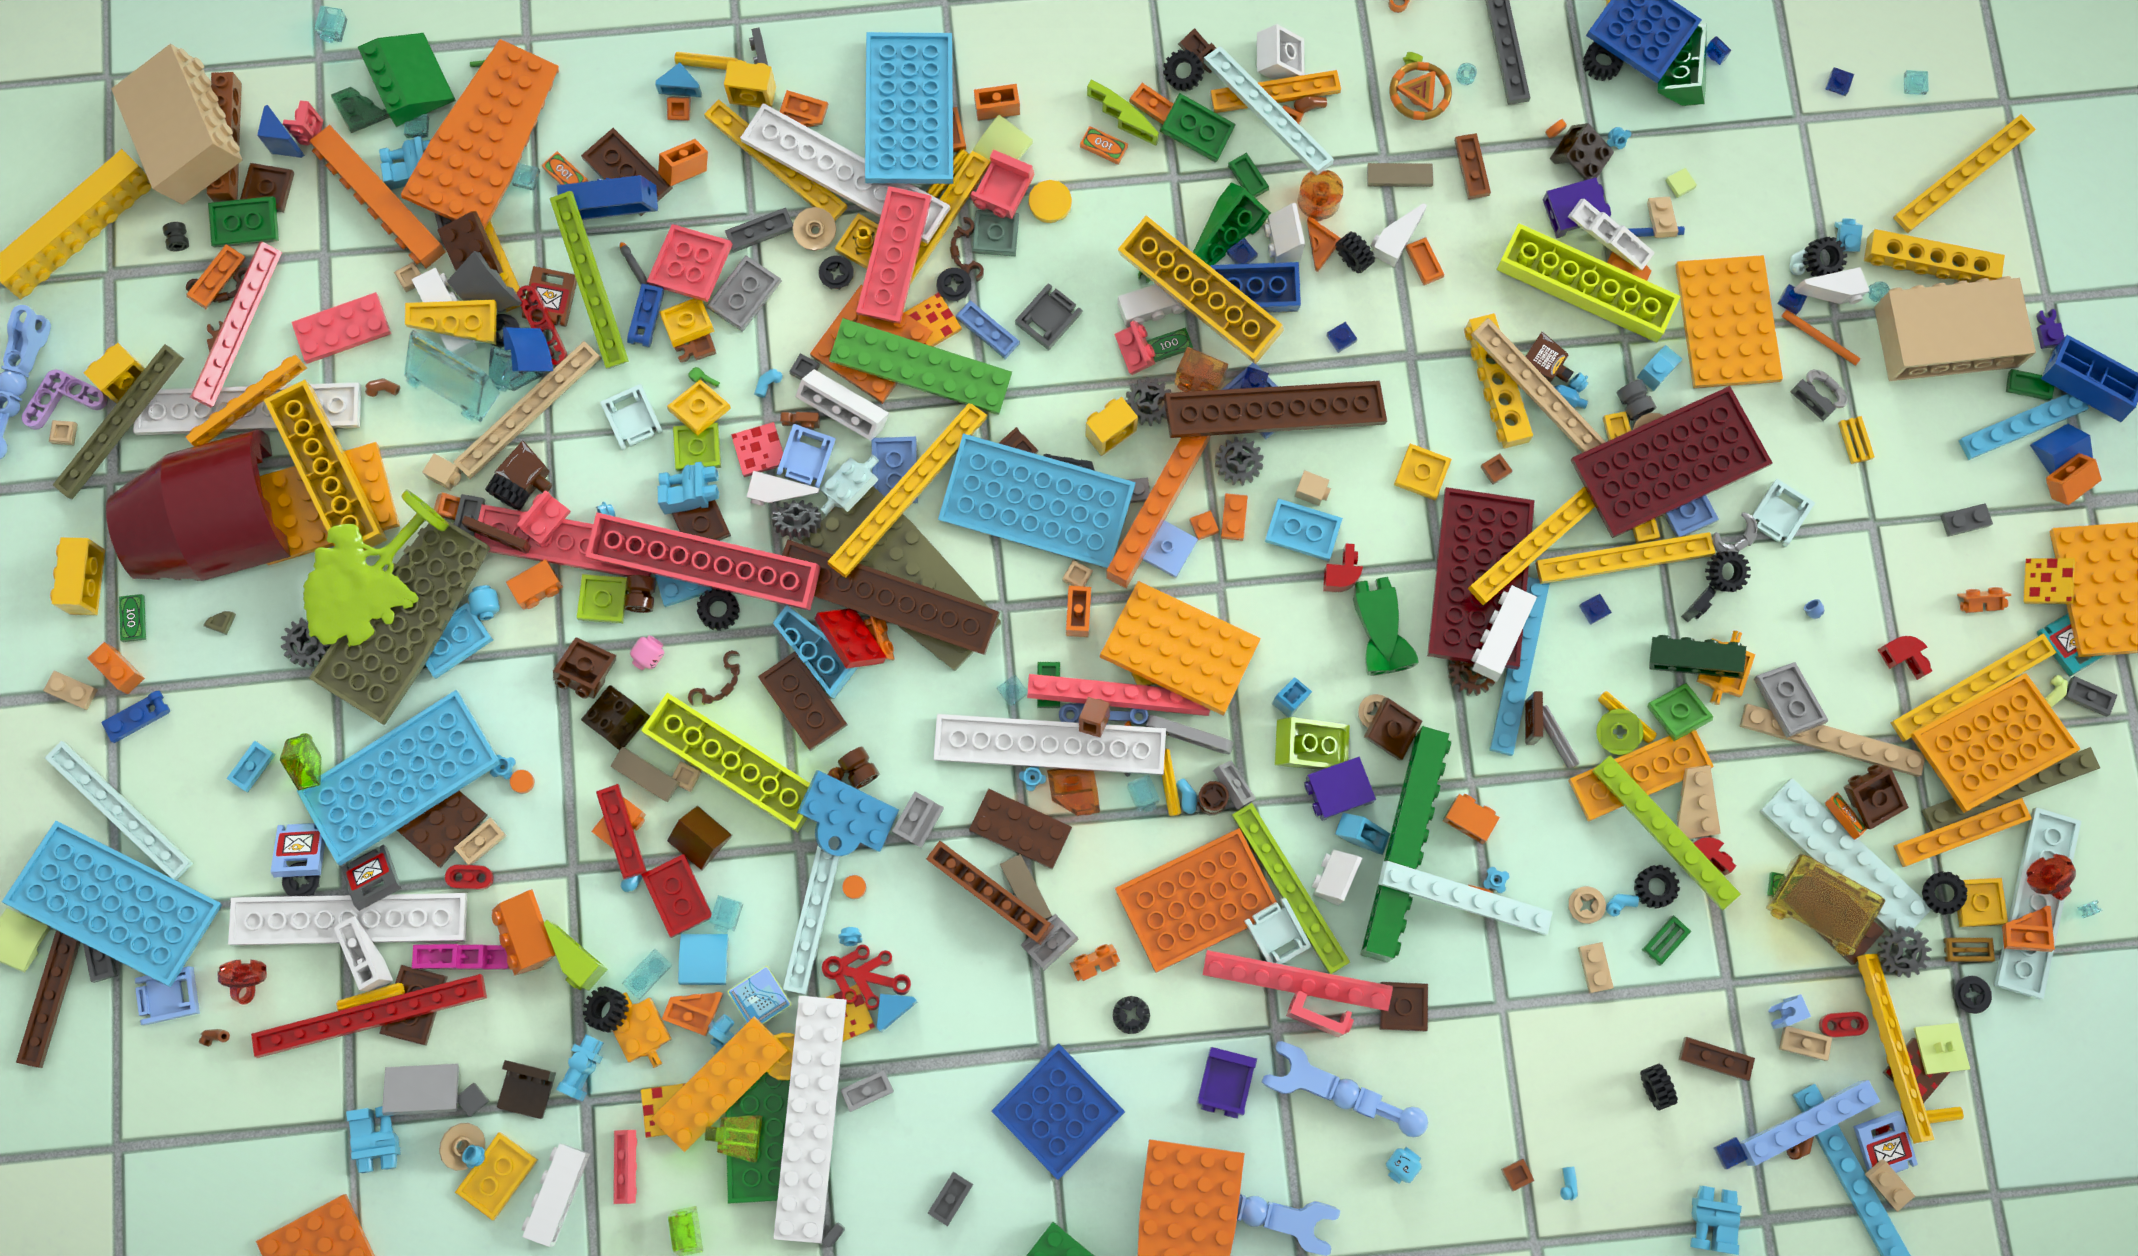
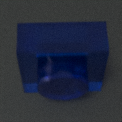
M1717 36L1707 46L1709 58L1716 61L1719 65L1727 59L1732 51Z
M1834 67L1831 70L1825 89L1846 96L1854 74Z
M1245 238L1227 250V255L1235 264H1249L1258 256V253Z
M1788 284L1777 304L1797 315L1807 296L1795 293V287Z
M1346 321L1326 334L1338 353L1357 342V337Z
M1248 366L1240 389L1265 387L1269 373Z
M1601 594L1579 605L1590 625L1612 613Z
M1733 1137L1713 1147L1724 1169H1729L1748 1159L1737 1137Z

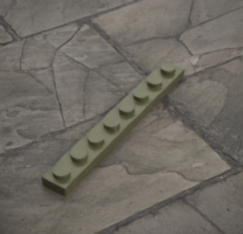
M163 345L53 483L56 489L69 499H73L184 360L180 354L170 346Z
M2089 747L2074 753L1966 813L1962 812L1953 798L1921 811L1930 831H1934L2100 769V766L2092 748Z

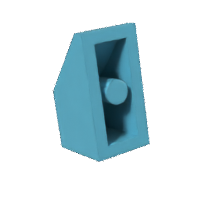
M1665 345L1643 368L1637 378L1642 379L1644 384L1655 391L1682 361V358Z
M1347 813L1342 814L1335 833L1349 843L1381 855L1384 853L1390 836L1389 832L1367 818Z

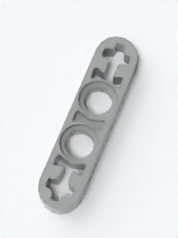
M1149 715L1145 726L1166 728L1167 736L1223 754H1231L1234 742L1226 738L1158 716Z

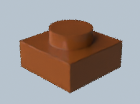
M1500 453L1481 465V469L1492 485L1513 472Z
M1520 1159L1501 1169L1511 1191H1515L1535 1181L1524 1159Z

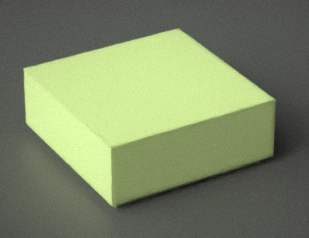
M1686 168L1667 177L1665 180L1677 198L1695 189L1697 186Z

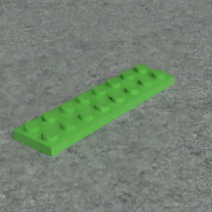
M842 318L829 358V362L959 403L973 404L978 409L998 415L1012 375V371Z

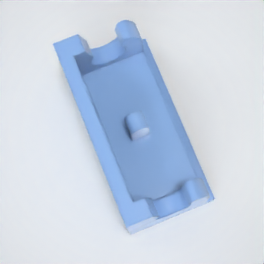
M1801 994L1783 999L1784 1002L1774 1005L1768 1010L1769 1013L1779 1010L1782 1015L1780 1019H1776L1771 1023L1773 1029L1786 1027L1811 1017Z

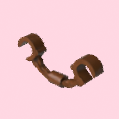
M963 217V221L971 227L968 230H963L957 226L953 233L954 237L951 239V258L968 275L972 269H979L980 273L976 276V281H980L984 276L983 266L974 260L969 265L962 264L959 260L960 253L956 245V239L962 236L969 238L974 232L973 220Z
M241 267L235 272V276H233V279L237 282L235 290L230 293H219L212 302L218 301L220 303L234 298L242 282L241 276L246 273L248 268ZM191 279L187 282L186 290L188 292L198 279Z
M728 651L723 657L725 669H730L734 675L731 683H727L720 690L722 693L715 697L707 695L704 688L692 689L688 694V701L691 705H693V696L696 693L702 694V703L705 705V703L711 704L713 701L722 700L735 689L734 686L738 681L737 676L740 674V665H730L728 659L731 656H740L737 651Z

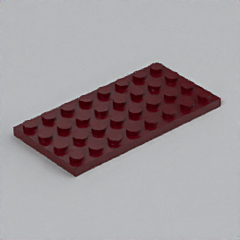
M1731 386L1571 459L1576 472L1612 538L1773 464Z
M1449 487L1445 488L1428 641V657L1475 663L1471 661L1476 649L1481 650L1484 645L1480 640L1486 629L1491 630L1493 624L1489 621L1494 611H1499L1502 606L1498 602L1503 591L1508 592L1511 586H1515L1527 592L1529 566L1484 605L1477 600L1468 588L1532 532L1535 500ZM1523 629L1505 668L1518 670L1520 667Z

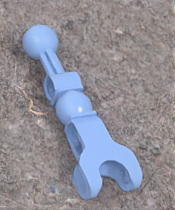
M26 305L14 307L7 324L8 344L3 358L4 366L1 367L5 371L0 373V459L7 453L8 445L3 435L8 419L18 414L20 410L19 401H22V398L18 396L22 395L27 388L25 377L29 378L28 373L33 368L39 349L47 342L51 329V323L47 318L42 315H36L34 310ZM23 312H26L27 316L24 323H22L19 317ZM38 322H42V327L39 330H35V325ZM21 359L19 365L16 366V362ZM8 401L7 406L3 408L4 403Z
M1283 1041L1277 1042L1276 1051L1289 1060L1291 1069L1289 1074L1284 1077H1277L1271 1074L1264 1076L1262 1083L1266 1087L1281 1094H1290L1302 1089L1329 1101L1332 1099L1339 1108H1353V1111L1373 1119L1377 1114L1398 1123L1399 1129L1408 1137H1419L1428 1128L1427 1115L1420 1108L1412 1106L1402 1110L1381 1101L1382 1095L1363 1087L1360 1089L1353 1080H1339V1077L1310 1065L1303 1049Z
M1240 1194L1237 1220L1241 1221L1242 1219L1245 1224L1251 1227L1263 1225L1265 1228L1293 1235L1305 1251L1328 1256L1331 1254L1332 1248L1326 1241L1315 1237L1314 1227L1322 1219H1338L1340 1210L1334 1206L1317 1201L1310 1202L1303 1208L1297 1209L1269 1201L1267 1203L1259 1196L1246 1198L1245 1195Z

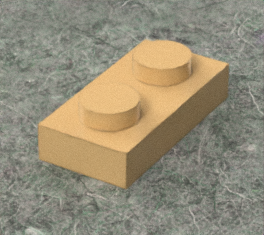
M1648 198L1647 206L1655 238L1677 237L1678 227L1671 198Z
M53 671L43 691L87 710L98 690L57 671Z
M490 817L455 846L454 849L468 865H473L507 835Z
M1603 942L1578 947L1589 993L1613 989Z
M1786 1026L1782 1030L1779 1049L1828 1061L1832 1037Z
M1883 1159L1864 1174L1897 1212L1915 1197L1901 1178Z

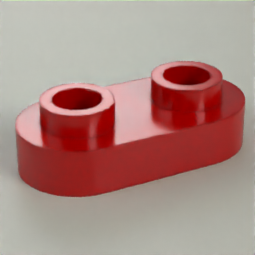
M453 865L445 873L446 883L455 889L484 890L491 886L494 879L493 873L489 868L479 865ZM461 873L462 879L460 881H456V875ZM484 874L486 877L483 882H479V876Z
M1860 1012L1831 1013L1824 1015L1819 1022L1821 1033L1832 1038L1859 1036L1864 1034L1869 1027L1867 1017ZM1852 1020H1855V1021H1856V1023H1857V1027H1856V1028H1853V1027L1851 1026V1021H1852ZM1829 1021L1834 1025L1833 1030L1828 1028Z

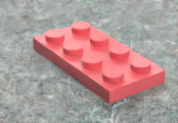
M376 292L292 322L304 361L307 364L391 334Z

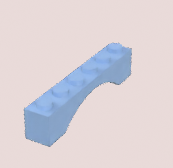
M1869 1080L1858 1081L1816 1106L1737 1143V1146L1747 1165L1756 1166L1881 1101Z

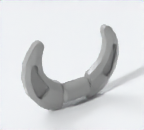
M1815 369L1807 373L1806 379L1809 384L1813 380H1819L1824 382L1835 393L1837 397V402L1833 404L1835 408H1843L1847 405L1848 397L1846 392L1829 375Z
M1745 512L1741 514L1746 520V530L1743 535L1744 538L1734 545L1724 544L1720 539L1719 533L1715 532L1713 537L1715 550L1717 552H1739L1746 546H1751L1757 537L1758 531L1757 522L1753 516Z

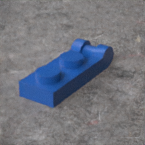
M641 284L627 343H641L645 347L651 346L654 328L664 295L663 288ZM638 329H644V335L638 334Z
M161 691L150 693L143 700L102 721L101 723L110 741L116 743L169 714L170 709L167 704H164L162 700L164 697ZM154 705L155 710L151 712L149 707Z

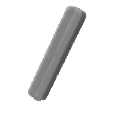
M1547 705L1543 706L1544 728L1567 768L1571 769L1579 764L1577 756Z

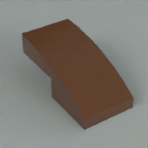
M1195 28L1178 43L1184 51L1186 49L1195 53L1202 63L1205 56L1217 49L1212 42L1208 44ZM1203 63L1204 67L1202 68L1211 73L1212 71Z

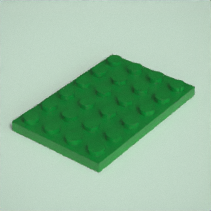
M765 1072L726 1111V1118H745L747 1120L753 1116H763L757 1162H752L744 1156L739 1157L734 1154H727L728 1204L778 1200L790 1080H778ZM726 1129L727 1139L728 1137H730L729 1131Z

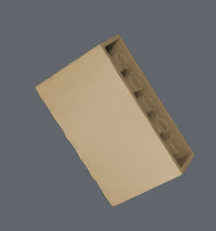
M169 44L116 84L111 90L152 189L183 205L243 160L239 153L240 148L232 137L233 132L226 123V115L217 102L219 99L210 86L211 81L204 72L203 63L197 57L193 58L188 55L184 49H179Z
M2004 276L1991 281L1988 278H1984L1972 283L1967 281H1959L1953 285L1938 283L1932 287L1918 285L1905 290L1898 287L1890 289L1874 307L1889 381L2018 368L2036 353L2020 278Z

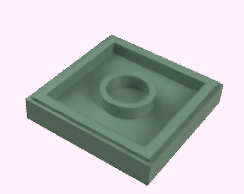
M976 210L972 253L1016 256L1019 213H1015L1013 218L1010 219L1007 217L1000 218L993 211Z

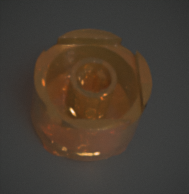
M1330 170L1323 171L1317 176L1312 171L1307 173L1302 179L1297 198L1301 211L1315 221H1322L1332 217L1338 211L1342 201L1343 182L1336 173Z

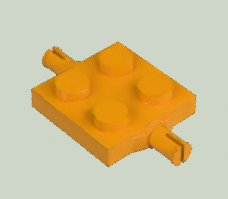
M1733 631L1730 642L1739 643L1742 633ZM1718 641V643H1721V644H1728V643H1729V642H1721V641ZM1746 651L1743 679L1698 674L1696 682L1707 685L1714 690L1710 703L1719 705L1722 693H1728L1739 698L1742 696L1756 654Z
M627 992L623 994L629 1003L625 1006L629 1008V1012L624 1013L627 1016L626 1020H621L624 1024L621 1027L616 1025L617 1030L613 1031L628 1062L648 1056L653 1068L658 1067L662 1062L656 1051L661 1045L672 1040L652 998L632 1004Z

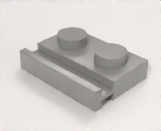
M914 792L892 833L922 849L944 807Z
M1056 914L1048 920L1054 927L1041 945L1030 937L1021 944L1022 948L1044 971L1079 940Z

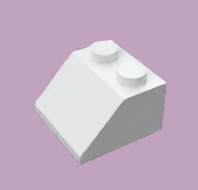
M1278 24L1257 32V72L1270 79L1305 75L1304 38Z
M1292 203L1269 215L1267 224H1264L1265 236L1269 237L1271 243L1268 245L1270 258L1274 257L1275 263L1299 261L1302 257L1305 241L1297 204Z
M1333 850L1330 855L1326 853L1321 864L1324 867L1321 876L1317 874L1312 884V887L1315 888L1313 895L1339 906L1345 900L1362 858L1338 850Z

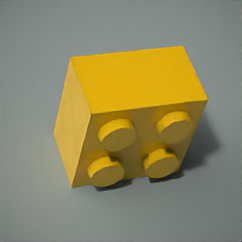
M742 60L728 61L724 87L729 104L760 108L764 103L772 108L776 90L772 67L764 63L749 64Z
M117 343L109 347L105 354L97 361L92 362L83 373L100 391L117 404L145 368L134 356Z
M1120 397L1118 400L1112 399L1105 405L1104 410L1099 413L1094 412L1087 418L1085 436L1098 453L1103 456L1137 431L1138 416L1123 397Z

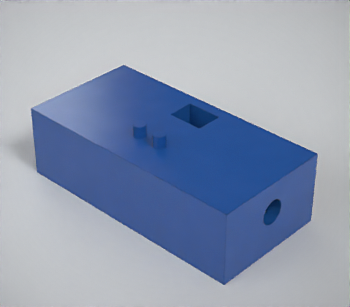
M641 175L557 185V195L573 191L582 220L658 211L656 185Z
M2066 335L2053 349L2041 377L2042 380L2119 422H2122L2136 408L2138 403V372L2069 335Z

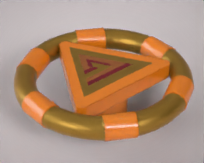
M1418 61L1406 64L1398 69L1391 79L1389 93L1394 107L1401 114L1413 120L1423 121L1435 118L1445 111L1451 101L1452 86L1447 74L1439 67L1429 62ZM1410 71H1429L1425 75L1398 85L1404 75ZM1436 75L1444 88V97L1438 106L1433 109ZM1397 90L1408 97L1413 104L1420 105L1428 112L1408 109L1403 105Z

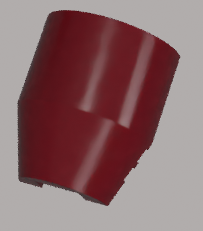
M257 429L168 453L109 496L106 503V520L109 535L117 557L130 577L133 579L160 580V578H173L174 580L194 579L196 581H205L291 557L287 536L274 524L270 503L263 497L257 464L263 463L262 459L272 456L270 439L264 431Z

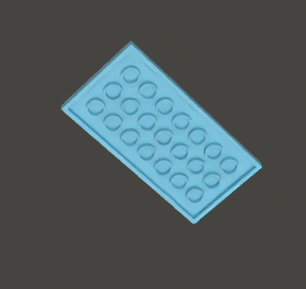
M866 32L865 183L953 184L952 33Z
M963 434L938 520L1108 569L1116 554L1136 482Z
M455 690L297 790V793L336 863L341 866L492 770L501 762L460 693Z
M58 821L54 822L2 900V903L170 988L222 906L220 902Z

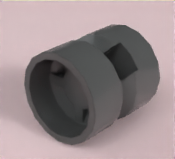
M1642 379L1631 382L1616 392L1621 403L1627 404L1625 411L1630 421L1639 419L1641 416L1651 413L1657 408L1652 397L1646 396L1647 388Z

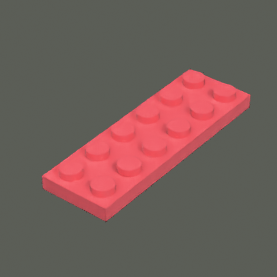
M888 186L856 311L858 315L900 324L932 200L931 195Z

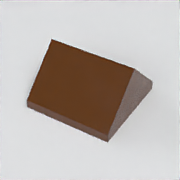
M696 806L678 820L667 841L699 869L703 870L733 835L699 806Z

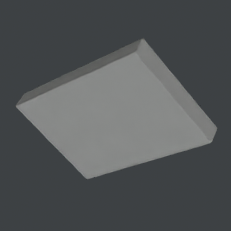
M745 255L706 306L709 310L743 332L782 280Z
M1796 662L1757 675L1754 678L1756 685L1786 738L1824 725L1829 721Z
M459 1065L385 1067L383 1116L457 1112Z

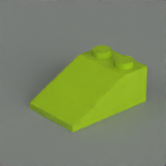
M1295 717L1278 719L1276 726L1275 765L1325 769L1348 761L1350 725Z
M546 920L544 926L562 972L568 976L565 980L575 989L577 988L581 991L583 988L590 991L608 969L557 924Z

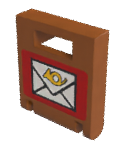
M533 266L528 286L535 288L539 292L553 324L558 325L560 316V325L566 327L577 285L575 274ZM546 275L562 278V285L545 282ZM527 291L525 299L530 301L531 306L538 305V303H532L530 296L533 293ZM535 310L532 314V319L537 322L541 321L543 318L542 311ZM522 311V318L527 319Z

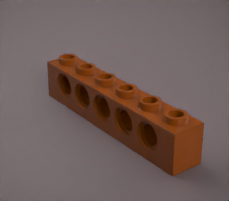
M234 72L211 73V88L219 99L217 101L219 107L225 113L226 123L233 132L232 137L239 146L242 83ZM239 163L207 187V195L213 202L238 200Z
M942 841L937 843L926 858V860L1041 945L1053 929L1054 925Z

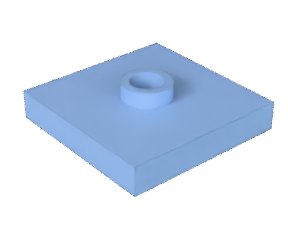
M1164 520L1143 557V561L1176 578L1197 543L1198 538Z

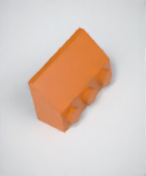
M533 889L505 900L492 909V921L498 927L500 944L506 950L507 964L513 970L514 976L539 969L555 956Z

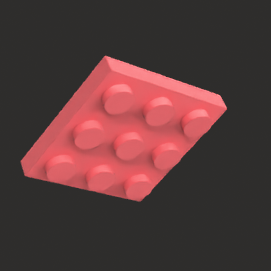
M672 224L647 283L652 286L661 287L664 290L708 302L733 244L727 239Z

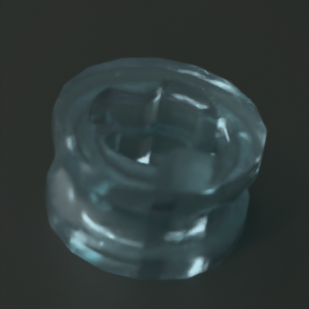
M1471 63L1461 64L1456 74L1458 82L1463 85L1472 84L1477 74L1476 67ZM1464 71H1469V77H1464Z
M2098 900L2077 907L2078 910L2083 912L2082 918L2103 911L2097 905L2099 903Z

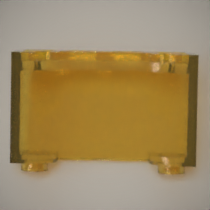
M1799 854L1790 861L1766 909L1771 911L1770 914L1779 920L1792 917L1833 940L1832 944L1835 946V951L1845 956L1848 954L1851 956L1857 950L1886 900L1879 894L1819 861Z

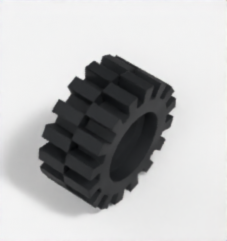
M1592 42L1589 45L1583 58V65H1586L1584 68L1585 72L1590 71L1588 75L1591 77L1594 74V79L1597 81L1599 77H1601V81H1605L1606 78L1611 80L1613 76L1616 77L1624 63L1623 60L1596 42ZM1598 54H1605L1611 58L1612 63L1607 66L1601 65L1597 62L1596 56Z
M1180 49L1177 53L1172 52V56L1170 58L1167 57V63L1163 65L1165 68L1163 74L1166 81L1176 90H1193L1192 87H1197L1199 80L1202 81L1203 63L1195 53L1185 49L1183 51ZM1183 62L1189 63L1191 65L1190 75L1186 78H1179L1176 75L1177 66Z
M1350 231L1336 242V250L1338 255L1342 257V261L1346 262L1352 271L1362 273L1375 262L1374 253L1370 251V246L1366 245L1367 242L1362 240L1360 235L1357 236L1356 232Z
M1824 237L1808 244L1809 246L1805 248V251L1808 253L1803 254V258H1807V261H1804L1803 264H1808L1809 267L1806 270L1807 272L1812 271L1810 275L1818 277L1840 272L1844 269L1842 266L1846 265L1847 261L1843 260V258L1847 257V253L1843 254L1846 248L1845 246L1840 247L1842 244L1840 240L1836 241L1837 238ZM1823 249L1830 256V262L1827 266L1820 259V253Z
M494 474L485 488L494 498L521 511L530 496L522 487L498 474Z
M1734 551L1717 552L1716 555H1712L1710 558L1713 561H1708L1706 564L1710 568H1705V572L1709 573L1706 579L1711 580L1709 585L1713 586L1715 590L1724 592H1737V590L1743 589L1742 585H1747L1748 583L1745 578H1750L1751 574H1747V571H1751V567L1746 566L1749 563L1748 559H1743L1745 557L1743 554ZM1726 563L1732 564L1734 568V573L1730 580L1724 579L1722 575V569Z
M711 588L712 591L706 590L704 592L705 595L699 597L700 602H697L699 618L706 627L708 626L712 630L721 631V628L729 629L728 626L735 624L734 620H738V613H740L739 604L735 596L731 592ZM716 601H722L727 606L726 613L721 617H714L710 614V606Z
M1653 865L1638 874V878L1634 882L1636 883L1634 891L1637 890L1638 894L1636 896L1640 897V902L1642 904L1646 903L1647 907H1655V909L1665 907L1674 902L1673 900L1678 897L1677 892L1680 891V887L1677 884L1680 883L1679 879L1674 877L1676 873H1671L1669 867L1664 868L1663 865ZM1652 878H1659L1664 882L1665 891L1662 895L1657 896L1650 892L1649 882Z
M1941 871L1931 875L1923 885L1922 895L1923 900L1933 912L1946 915L1953 914L1963 907L1967 900L1968 890L1964 885L1965 882L1957 874L1954 875L1952 872ZM1941 884L1951 886L1954 890L1953 899L1949 902L1938 900L1935 895L1937 886Z
M606 986L604 988L598 987V991L593 990L591 992L592 997L587 996L588 1004L584 1003L583 1005L584 1008H587V1010L583 1011V1015L586 1016L584 1020L588 1023L587 1025L602 1032L616 1031V1025L621 1027L624 1024L621 1020H626L627 1018L624 1013L629 1012V1008L625 1006L629 1004L628 1000L625 999L626 996L617 990ZM610 1001L609 1011L602 1018V1009Z
M1658 1063L1641 1070L1640 1075L1643 1087L1646 1089L1645 1092L1649 1096V1100L1654 1108L1656 1107V1110L1660 1111L1678 1103L1677 1092L1674 1089L1675 1086L1662 1064Z

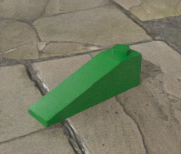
M1707 23L1697 26L1658 82V93L1681 106L1705 104Z
M1231 182L1217 200L1193 253L1209 266L1216 264L1226 256V252L1232 247H1238L1242 243L1241 240L1249 234L1253 235L1256 233L1271 212L1245 188Z

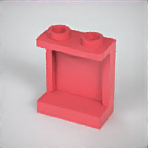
M993 149L990 155L991 164L977 191H972L971 198L977 208L982 210L989 209L1000 218L1007 217L1012 219L1035 175L1033 166Z
M1297 991L1294 994L1286 1014L1287 1017L1336 1037H1340L1347 1032L1349 1033L1354 1019L1350 1018L1352 1012H1344L1341 1015L1340 1021L1337 1022L1303 1008L1307 997L1306 993Z

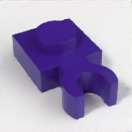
M2051 309L2048 312L2049 318L2044 316L2043 310H2040L2036 315L2038 322L2042 324L2036 328L2041 349L2056 347L2064 338L2062 324L2055 323L2054 321L2057 316L2055 309Z

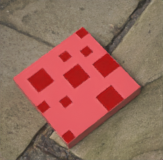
M774 422L731 434L744 477L751 476L753 471L761 473L779 467L783 450Z

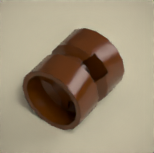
M644 575L627 576L626 591L629 594L625 595L624 609L638 613L653 612L654 597L651 594L655 593L656 579Z
M862 746L848 752L838 760L842 771L849 774L848 780L850 784L856 789L866 786L880 775L874 763L868 762L870 757Z
M1217 781L1205 783L1197 797L1199 809L1209 816L1221 813L1229 799L1227 788Z

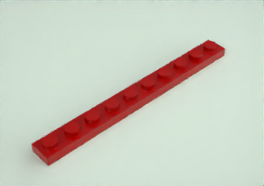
M482 974L252 1033L254 1057L260 1058L486 999L484 977Z

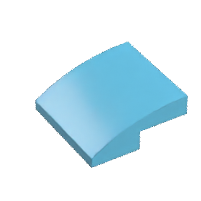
M681 934L678 972L679 985H726L728 934Z

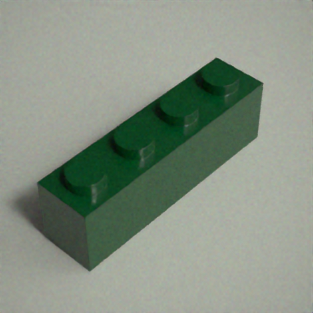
M1658 635L1657 637H1652L1649 669L1743 679L1747 646H1742L1738 642L1721 644L1711 639L1701 642L1695 641V639L1690 637L1671 639L1668 635Z

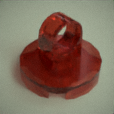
M2053 854L2054 858L2047 860L2044 857L2039 858L2031 864L2026 873L2030 888L2036 893L2051 894L2058 900H2064L2072 892L2070 885L2076 877V869L2071 859L2060 854Z
M251 959L250 964H241V960L226 962L217 971L218 982L223 986L230 987L232 1000L242 1005L248 1004L255 996V985L264 982L267 978L266 965L261 961ZM246 987V994L239 998L240 991Z

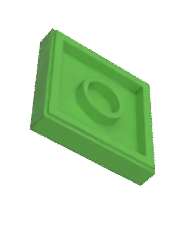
M1687 683L1649 702L1647 706L1673 741L1713 721V715Z

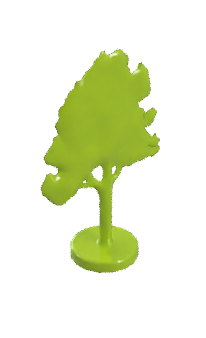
M406 489L401 497L416 512V515L383 548L375 549L363 543L359 528L354 524L337 525L328 530L327 542L334 543L335 547L330 549L316 548L315 563L313 565L315 570L308 574V579L303 585L304 609L306 610L310 637L316 636L323 645L335 644L339 638L347 635V645L349 647L360 645L374 634L375 630L370 624L372 618H382L385 624H392L394 612L390 608L403 606L406 609L413 607V603L418 602L416 593L412 592L398 576L392 574L394 570L393 557L425 521L442 532L449 527V524L433 508L411 491ZM379 555L380 558L374 565L368 566L365 562L366 557ZM388 565L387 570L384 572L383 567Z

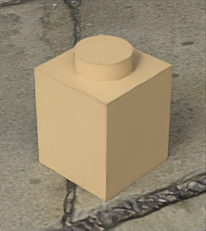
M434 453L422 473L431 481L451 491L453 486L460 482L462 471L457 465Z
M1304 470L1294 497L1320 506L1321 501H1326L1331 488L1327 487L1329 479Z

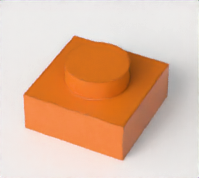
M1211 510L1194 516L1189 520L1198 540L1219 533Z

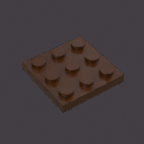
M459 790L397 831L441 868L455 853L454 847L469 836L488 815Z

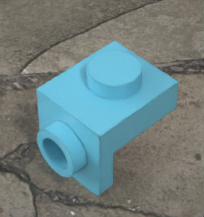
M1843 218L1842 222H1835L1834 227L1838 228L1836 241L1840 240L1842 242L1840 247L1845 246L1846 250L1844 251L1860 252L1863 225L1857 223L1856 219Z

